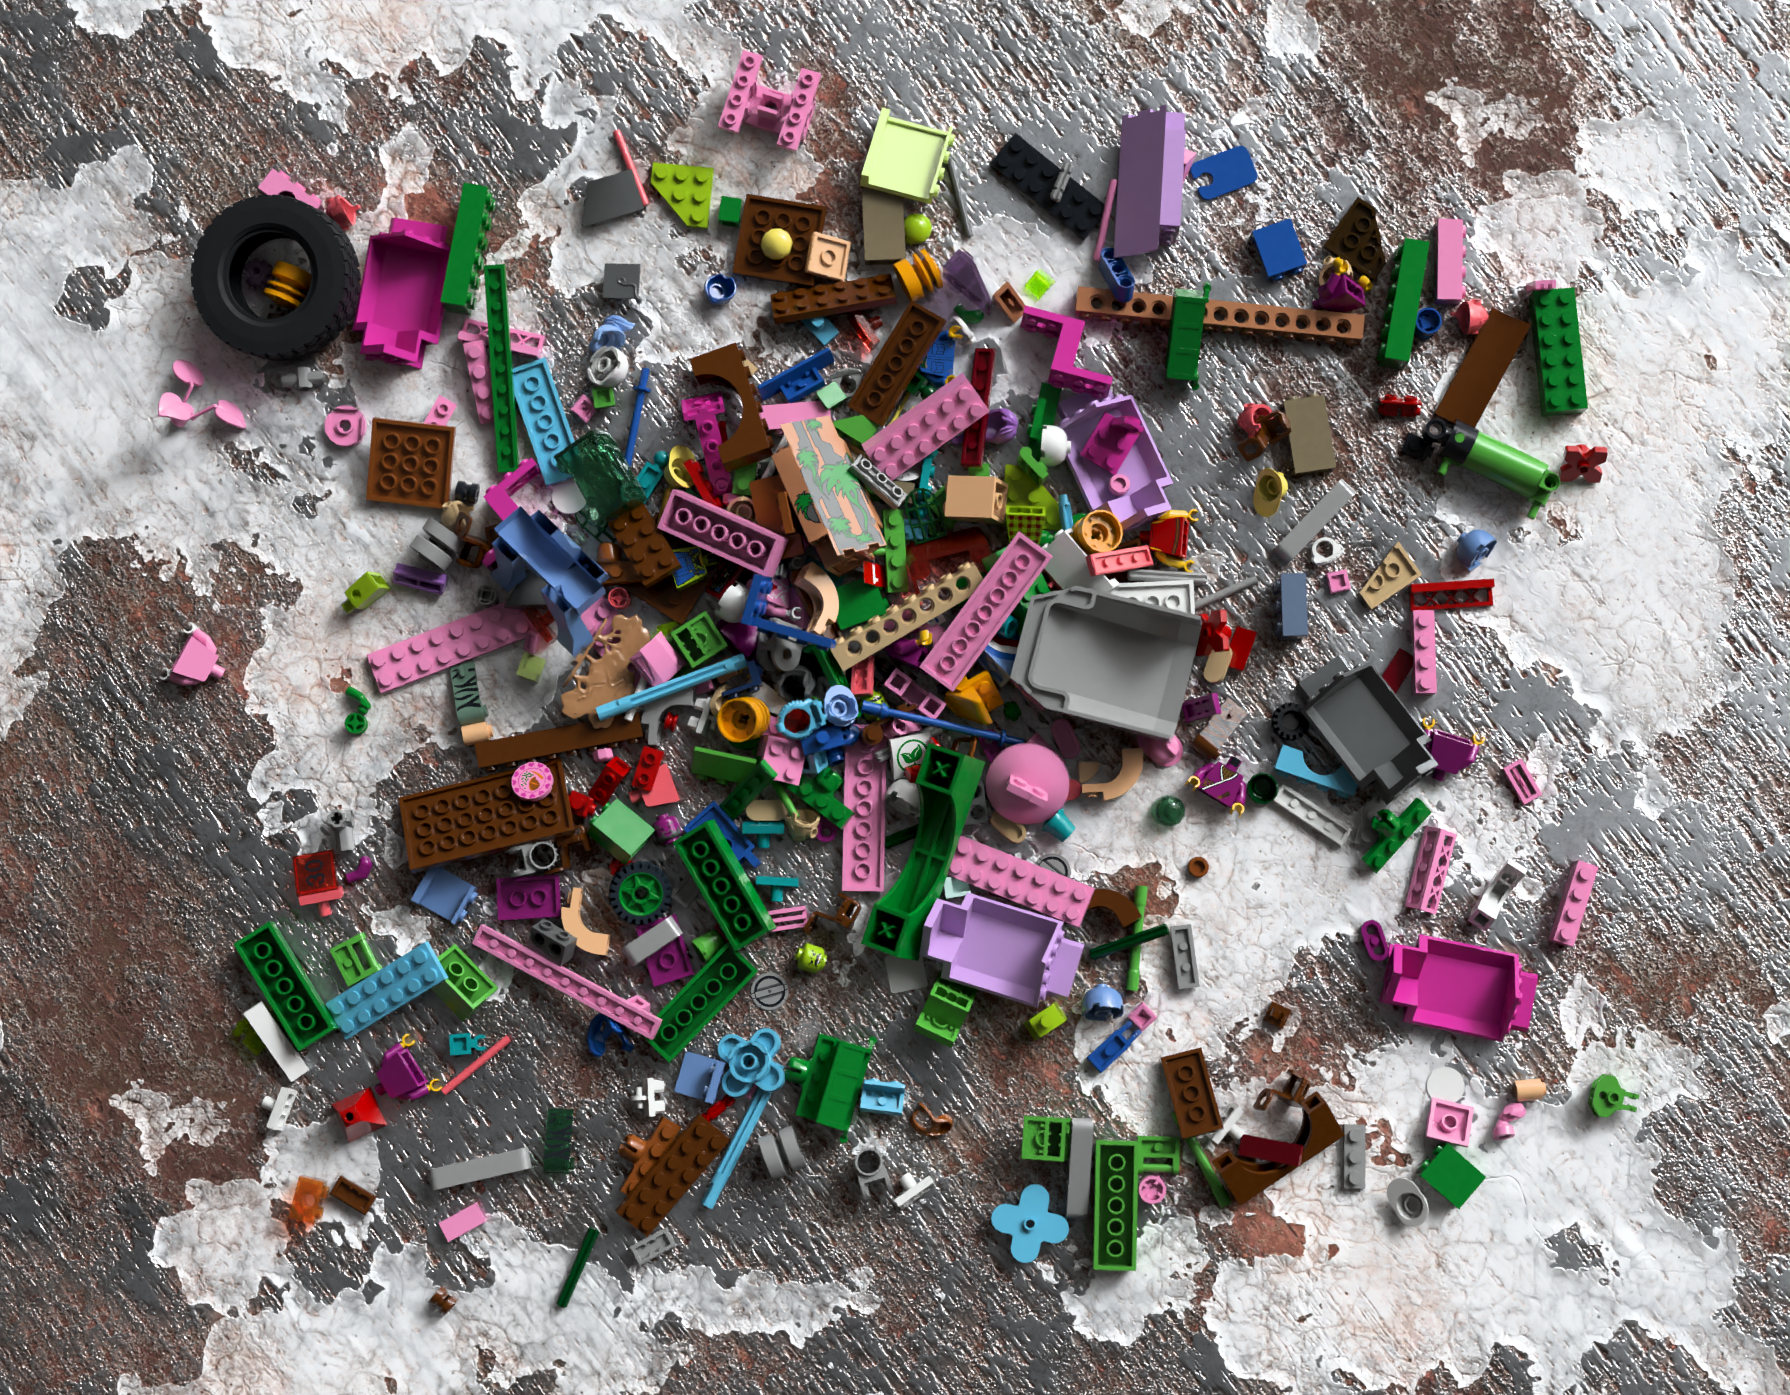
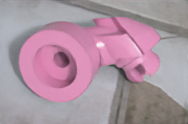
M1512 1102L1504 1107L1505 1109L1498 1116L1499 1120L1492 1130L1494 1140H1506L1515 1136L1514 1128L1508 1122L1519 1120L1525 1116L1526 1110L1520 1102Z

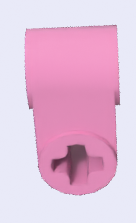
M915 710L908 712V713L916 714ZM896 718L882 726L883 736L887 740L915 734L923 730L921 724Z

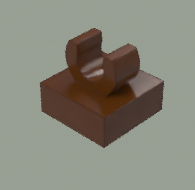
M1271 1001L1263 1021L1283 1029L1291 1010Z

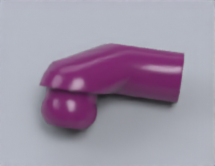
M361 857L357 870L346 874L349 884L368 877L372 869V862L369 857Z

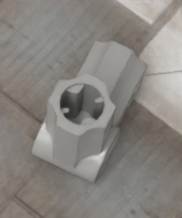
M352 809L331 810L327 819L335 833L337 852L356 850L353 831L355 820Z

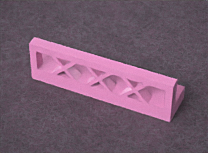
M465 318L463 330L459 331L457 339L462 344L484 339L485 347L489 349V337L485 335L488 333V323ZM469 324L478 326L481 332L479 334L468 333ZM510 328V335H518L521 340L518 343L511 342L512 354L539 360L545 336ZM532 338L538 339V348L527 346L525 342Z
M1425 826L1405 907L1436 915L1457 834L1442 828ZM1445 836H1448L1447 844L1444 847ZM1441 857V858H1442V863H1441V866L1439 867L1438 862H1439V858ZM1435 877L1437 878L1436 886L1433 885ZM1431 897V899H1432L1431 906H1430V908H1428V907H1427V904H1428L1429 898Z

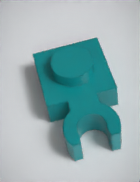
M471 1033L449 1034L450 1056L472 1054V1048L479 1051L486 1050L487 1046L481 1047L478 1045L479 1039L486 1038V1035H477L474 1039H471Z

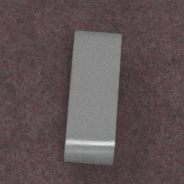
M670 916L626 945L621 951L631 966L634 967L677 939L683 932L673 917Z

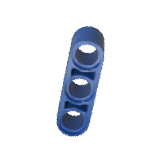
M1113 247L1103 248L1099 262V270L1118 301H1131L1135 286L1134 277L1122 258H1114Z

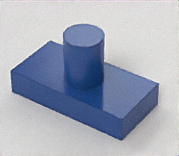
M840 726L816 730L807 738L800 739L804 756L845 746Z

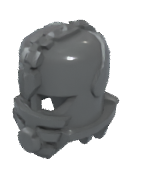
M800 664L793 670L782 674L778 683L774 685V691L784 701L790 703L796 700L804 702L807 698L812 700V692L816 688L818 678L813 669L807 665Z

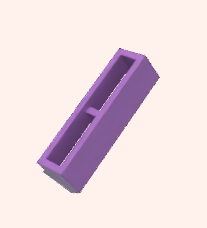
M397 563L393 572L392 583L442 595L446 589L449 577L445 574Z

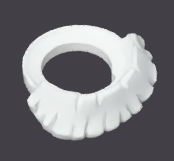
M951 317V325L962 327V329H959V332L963 335L965 344L975 343L976 338L966 323L960 317Z
M1319 538L1312 545L1311 562L1315 565L1331 563L1343 555L1344 548L1331 538ZM1320 542H1329L1333 547V555L1327 558L1319 555L1316 551L1317 545Z

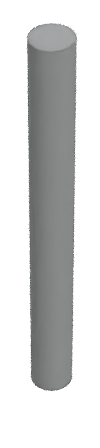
M1252 576L1195 601V610L1257 584L1256 576Z

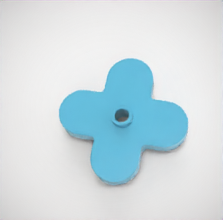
M762 1028L755 1032L749 1041L736 1034H728L720 1040L718 1053L730 1067L722 1079L723 1090L728 1095L735 1098L743 1097L754 1084L767 1092H775L783 1086L785 1082L784 1070L773 1061L781 1046V1039L774 1030ZM754 1060L753 1066L750 1067V1061Z
M1031 1184L1023 1189L1019 1205L1000 1204L995 1207L991 1215V1221L996 1230L1012 1235L1011 1253L1017 1261L1022 1263L1031 1262L1038 1256L1042 1241L1059 1243L1067 1237L1069 1232L1068 1223L1063 1216L1047 1211L1049 1194L1043 1186L1038 1184ZM1033 1220L1034 1226L1029 1228L1026 1226V1222Z

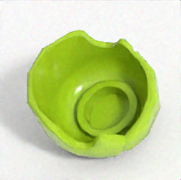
M914 213L904 218L905 242L907 244H922L931 236L932 225L928 217L923 214Z

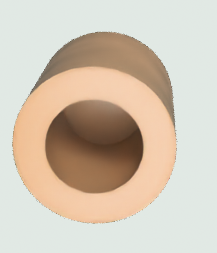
M487 721L461 726L465 746L489 741L494 736L492 725H488Z
M1540 1079L1514 1081L1513 1093L1515 1101L1542 1100L1543 1095H1546L1545 1083L1541 1082Z

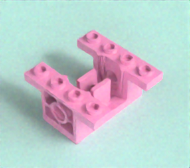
M743 50L718 128L738 134L741 124H745L779 135L778 147L797 152L799 143H804L815 111V94L821 79V73L801 68L795 90L789 95L758 85L757 75L763 56ZM774 106L776 110L770 109L768 107Z

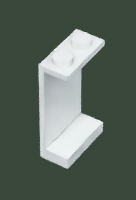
M1071 528L1065 531L1061 529L1053 536L1055 540L1051 544L1047 543L1042 547V549L1053 556L1045 566V570L1063 590L1080 586L1110 594L1120 585L1115 578L1109 580L1105 575L1090 576L1085 559L1087 554L1070 536L1073 532Z

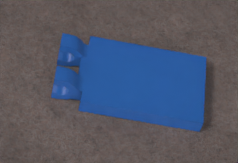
M715 801L683 828L688 833L705 821L715 819L741 865L746 860L754 868L761 864L751 852L756 847L742 834V831Z

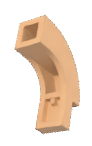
M810 562L801 568L794 584L804 590L810 596L813 603L814 613L806 632L821 636L827 626L835 623L838 616L839 600L836 588L828 574L814 562Z
M1143 748L1121 749V769L1118 776L1107 783L1082 784L1081 794H1086L1087 798L1099 797V793H1102V801L1113 800L1125 794L1140 776L1143 766Z
M573 887L572 892L569 891L567 904H570V908H561V918L565 931L578 938L576 945L581 949L593 954L608 956L610 935L595 933L585 927L580 915L583 889Z

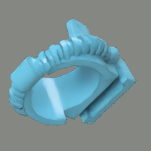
M807 698L804 702L796 700L791 703L788 702L787 705L785 704V707H782V710L779 712L780 714H778V723L775 726L778 733L782 732V735H785L786 738L799 741V739L803 740V738L810 736L813 730H817L820 726L825 725L827 717L825 713H822L823 705L821 701ZM797 708L805 710L810 716L809 725L805 729L797 733H792L785 729L784 718L790 710Z

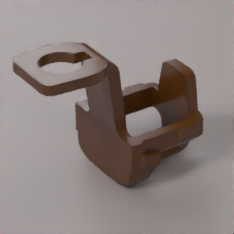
M1276 410L1266 416L1261 415L1255 420L1256 424H1261L1256 438L1249 437L1238 444L1237 447L1246 461L1249 462L1259 457L1267 447L1268 442L1272 446L1292 432L1290 421L1285 413ZM1282 425L1285 431L1277 434L1275 429ZM1257 443L1258 447L1255 453L1248 454L1245 452L1244 448L1247 444L1254 445Z
M459 512L454 525V533L466 542L460 559L456 558L455 562L461 566L478 569L483 563L484 555L493 546L480 537L467 535L473 519L466 513ZM465 519V528L461 530V521ZM473 546H478L479 551L475 562L468 560L470 549Z
M575 826V830L580 829V834H570L556 838L557 846L561 848L562 867L543 872L544 875H553L570 869L571 863L568 846L583 842L586 851L592 850L591 839L587 834L588 830L585 826Z
M839 892L837 896L844 899L836 916L832 917L815 911L809 917L803 932L809 935L818 917L837 923L851 931L861 911L860 903ZM857 906V909L855 910L852 918L850 919V915L854 907Z
M1288 1069L1286 1073L1291 1077L1288 1079L1283 1091L1265 1088L1258 1095L1253 1108L1265 1111L1273 1095L1279 1097L1278 1099L1289 1106L1301 1108L1299 1102L1305 1099L1310 1088V1082L1296 1071ZM1296 1081L1300 1082V1085L1293 1097L1291 1094V1090L1293 1089ZM1267 1096L1265 1102L1260 1105L1261 1100Z

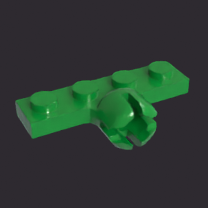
M825 767L812 779L802 773L799 786L780 782L841 830L855 814L834 797V793L843 783V779L829 767Z
M1416 797L1399 817L1389 809H1382L1377 812L1381 818L1380 821L1375 816L1372 817V827L1379 834V839L1361 858L1371 871L1377 874L1432 813L1422 800Z
M818 1033L813 1053L809 1060L797 1057L789 1059L787 1065L796 1068L797 1072L785 1069V1079L801 1085V1093L795 1115L816 1120L839 1043L838 1038Z

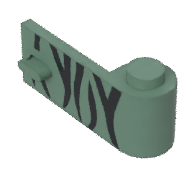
M474 661L450 667L456 712L460 726L486 721L485 717H488L489 714L486 704L483 705L480 700Z

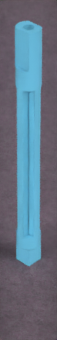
M743 653L676 679L598 706L596 711L600 721H603L638 706L748 666Z
M775 1062V1063L778 1064L782 1069H784V1066H783V1065H781V1064ZM758 1087L710 1181L711 1183L701 1201L704 1206L713 1209L772 1092H767Z

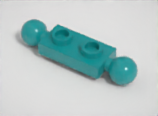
M938 449L924 458L919 488L932 491V486L928 485L929 479H934L936 466H932V460L937 456ZM921 490L918 491V506L925 504ZM925 491L926 497L930 498L931 494ZM925 507L918 509L921 519L925 518L928 513ZM911 511L913 517L917 519L916 512Z
M666 451L655 453L653 465L648 461L646 462L625 495L630 501L623 504L622 514L634 508L637 504L639 505L643 502L645 505L664 476V471L660 468L667 466L669 463V454Z

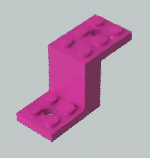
M1025 305L1020 328H1024L1029 333H1042L1048 338H1059L1047 383L1056 388H1069L1079 394L1083 392L1088 393L1097 399L1107 398L1113 377L1073 367L1085 321Z
M533 458L520 462L517 470L513 473L508 472L501 478L502 482L497 486L492 485L485 491L484 499L502 521L519 508L511 499V496L541 473V469ZM491 549L484 555L485 559L482 562L492 572L498 565L494 549Z

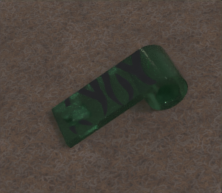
M548 1108L543 1163L544 1173L570 1174V1170L575 1168V1157H571L570 1152L574 1109Z

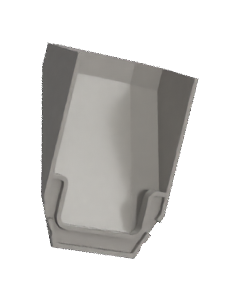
M1080 586L1034 595L1030 599L1010 678L1046 709L1171 744L1198 646L1202 626L1201 616Z

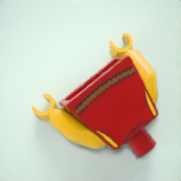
M1192 509L1187 513L1182 510H1170L1164 513L1157 520L1151 522L1150 531L1140 532L1139 538L1141 543H1149V550L1154 552L1155 557L1165 565L1178 569L1182 567L1184 572H1193L1188 570L1186 565L1187 563L1194 565V561L1188 560L1183 562V559H1186L1189 523L1193 524L1199 520L1193 519L1191 514H1197L1198 511Z

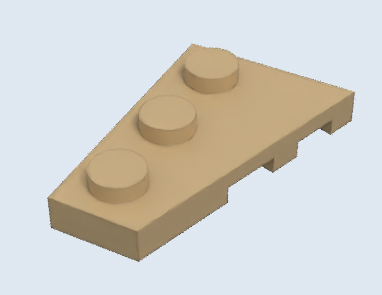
M1399 541L1359 592L1360 597L1370 611L1422 575Z

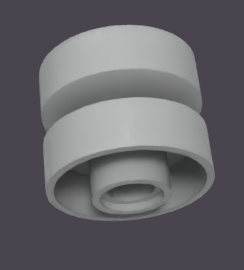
M430 517L422 527L423 531L430 536L429 540L417 535L409 546L418 552L417 556L433 567L436 565L445 571L453 561L445 551L448 549L458 554L465 542Z
M792 1125L779 1130L780 1143L776 1142L771 1133L758 1138L762 1162L765 1169L769 1170L773 1180L786 1176L785 1163L787 1162L793 1172L807 1168L804 1154Z

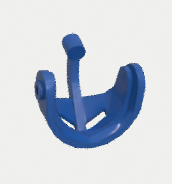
M602 1013L594 1016L587 1033V1043L592 1055L595 1057L603 1055L605 1052V1042L613 1032L617 1033L623 1043L622 1050L632 1052L634 1045L629 1043L624 1033L623 1024ZM603 1021H605L606 1024L604 1030L600 1031Z

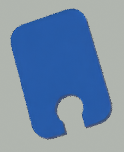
M1236 146L1193 163L1190 169L1193 180L1205 173L1212 176L1213 182L1211 185L1197 188L1201 198L1207 201L1255 183L1258 176L1249 152L1244 146Z

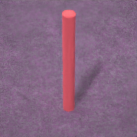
M615 130L612 132L627 170L632 169L643 207L650 203L621 131Z
M505 1035L442 1087V1092L445 1095L450 1093L511 1042L510 1038Z

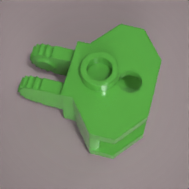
M1602 1074L1591 1084L1588 1105L1593 1115L1608 1118L1616 1110L1623 1109L1636 1112L1637 1108L1635 1106L1623 1104L1624 1096L1636 1100L1639 1099L1640 1095L1626 1092L1625 1089H1622L1616 1076Z

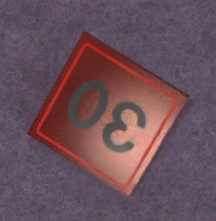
M334 849L292 857L297 897L338 889Z

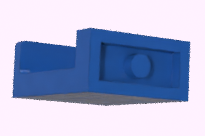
M1291 218L1251 232L1250 239L1257 248L1266 273V281L1272 280V282H1277L1284 279L1285 275L1292 274L1294 276L1303 272L1307 261Z

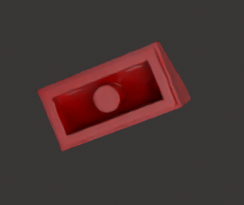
M1236 627L1229 645L1233 655L1228 668L1239 672L1244 670L1257 632Z

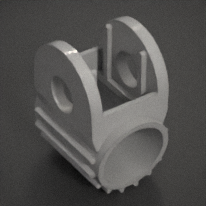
M770 618L768 620L802 630L799 626L777 618ZM769 631V634L759 632L756 659L763 670L768 672L778 669L789 671L798 665L804 645L796 643V638L789 637L786 640L776 637V632ZM768 651H772V661L767 658Z
M541 841L535 844L515 846L504 851L509 853V855L521 852L525 868L514 870L510 874V878L534 873L539 869L541 871H544V869L549 870L557 861V848L555 849L553 847L554 844H550L549 841ZM537 845H547L553 852V859L546 867H540L532 860V850Z
M867 1146L865 1149L861 1148V1151L857 1152V1156L854 1157L855 1162L853 1164L858 1173V1180L865 1202H870L869 1198H871L868 1186L884 1181L887 1193L889 1192L890 1195H893L894 1191L888 1171L884 1166L886 1162L883 1160V1154L879 1150H875L874 1147L869 1148ZM872 1153L879 1156L881 1162L875 1172L864 1173L860 1170L859 1163L864 1155Z

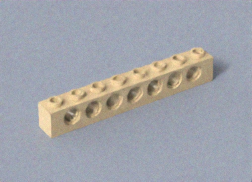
M966 562L960 565L957 572L943 575L940 578V582L935 585L933 583L926 585L922 588L923 592L916 596L915 594L909 595L904 599L903 604L899 606L895 604L886 609V614L881 617L876 615L867 621L869 624L864 627L857 626L852 629L847 637L843 638L841 636L835 639L836 647L835 649L830 648L842 670H847L972 596L983 581V577L974 562L970 564ZM965 578L967 580L966 585L962 588L957 587V580ZM941 589L949 590L946 598L938 597V592ZM924 599L931 601V605L927 609L920 607V603ZM905 610L913 612L912 617L908 620L902 618V613ZM893 621L895 623L894 628L891 630L884 629L885 622ZM870 631L877 633L876 639L872 641L866 639V634ZM851 642L859 644V648L856 651L848 650V645Z

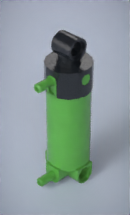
M1432 419L1422 428L1421 434L1425 441L1440 444L1437 456L1443 458V461L1437 472L1439 475L1445 476L1452 463L1528 498L1527 501L1532 503L1527 514L1529 519H1535L1539 508L1545 507L1550 493L1560 486L1559 476L1548 470V464L1482 433L1479 429L1458 419H1455L1449 428L1440 419ZM1430 427H1435L1438 430V435L1431 434Z

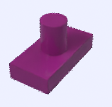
M1217 693L1188 700L1182 704L1186 723L1222 713Z

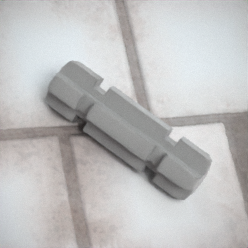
M1068 162L1063 163L1062 172L1059 173L1054 189L1051 192L1050 199L1059 202L1061 200L1062 192H1064L1074 166Z

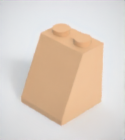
M948 475V481L945 483L946 502L943 504L945 517L957 521L1005 525L1008 494L1007 483L991 476Z

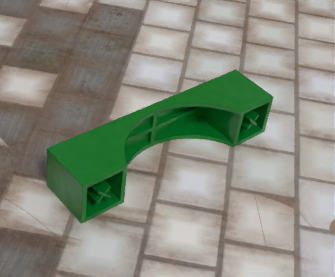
M928 743L915 782L920 797V817L916 839L900 877L890 891L882 899L874 903L861 944L895 957L919 960L923 927L936 899L940 898L985 765L984 761Z

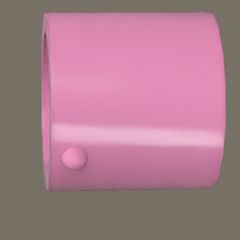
M1146 1175L1139 1180L1138 1195L1142 1202L1156 1204L1165 1197L1166 1186L1159 1175Z

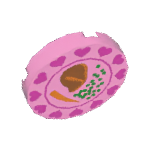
M528 762L521 765L514 772L511 785L516 796L521 800L537 802L544 799L551 792L554 778L546 765L539 762Z

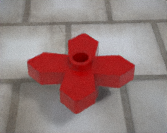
M1584 444L1565 446L1563 456L1567 464L1559 469L1558 476L1560 482H1572L1582 475L1588 483H1600L1602 469L1598 465L1606 462L1608 455L1607 447H1593L1589 449Z
M1226 610L1211 611L1209 617L1207 614H1197L1201 616L1202 626L1195 656L1210 655L1212 649L1218 653L1229 651V640L1231 639L1232 631L1226 625Z

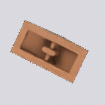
M1008 281L992 295V303L1011 322L1015 323L1023 315L1025 304Z

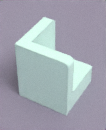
M946 877L944 883L945 898L952 899L966 896L967 892L970 893L969 884L953 877Z

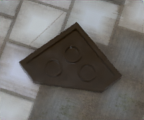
M1357 197L1323 248L1334 256L1347 260L1353 269L1367 276L1373 282L1385 266L1386 260L1385 255H1383L1375 207Z

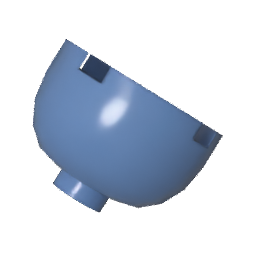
M1480 529L1472 530L1469 533L1464 532L1457 540L1459 544L1456 549V555L1461 564L1472 571L1481 564L1478 561L1484 556L1487 558L1493 551L1497 543L1496 538Z
M1107 984L1095 985V988L1087 991L1082 999V1016L1085 1014L1086 1019L1106 1021L1105 1016L1113 1015V1019H1116L1124 1014L1121 995L1115 989L1108 987Z

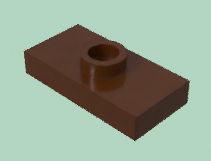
M340 1175L330 1192V1195L364 1215L368 1214L377 1198L376 1195Z

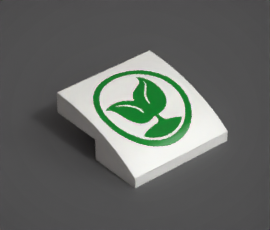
M929 731L888 739L891 759L889 760L893 780L905 778V767L921 766L929 738L931 737Z

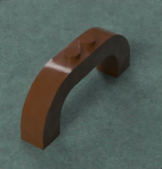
M1095 889L1086 910L1088 912L1094 908L1109 909L1116 914L1124 928L1142 919L1140 912L1131 900L1123 894L1109 889Z

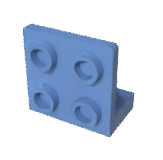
M687 1051L675 1086V1092L714 1104L726 1062Z

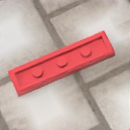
M1148 545L1091 554L1085 557L1091 577L1154 565Z

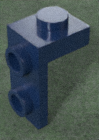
M755 660L746 662L753 682L722 692L723 699L728 698V700L739 698L740 693L747 691L748 694L759 691V687L763 686L760 677L764 676L761 665H756Z

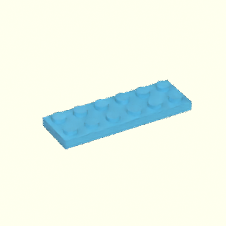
M544 357L513 368L514 394L546 486L548 487L585 474L582 460L546 358Z
M427 941L325 1004L345 1040L448 979V976Z

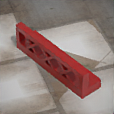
M1494 578L1411 584L1408 587L1410 612L1413 610L1493 606L1492 588L1495 587ZM1478 590H1487L1488 601L1480 602L1474 595ZM1457 592H1464L1469 597L1465 603H1459L1453 598ZM1437 593H1443L1448 600L1444 604L1439 605L1433 598ZM1421 594L1428 600L1423 606H1415L1414 595Z

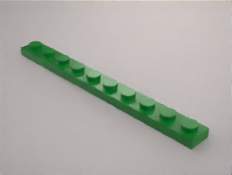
M484 265L498 473L514 472L518 469L519 453L506 265Z

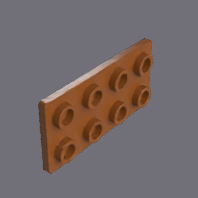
M780 475L749 482L757 524L789 538L781 560L805 554L798 516Z

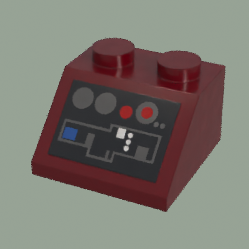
M730 560L723 561L718 568L716 577L711 578L707 583V590L705 592L719 603L726 590L731 585L734 587L737 585L736 581L746 585L747 581L751 578V573L747 568Z

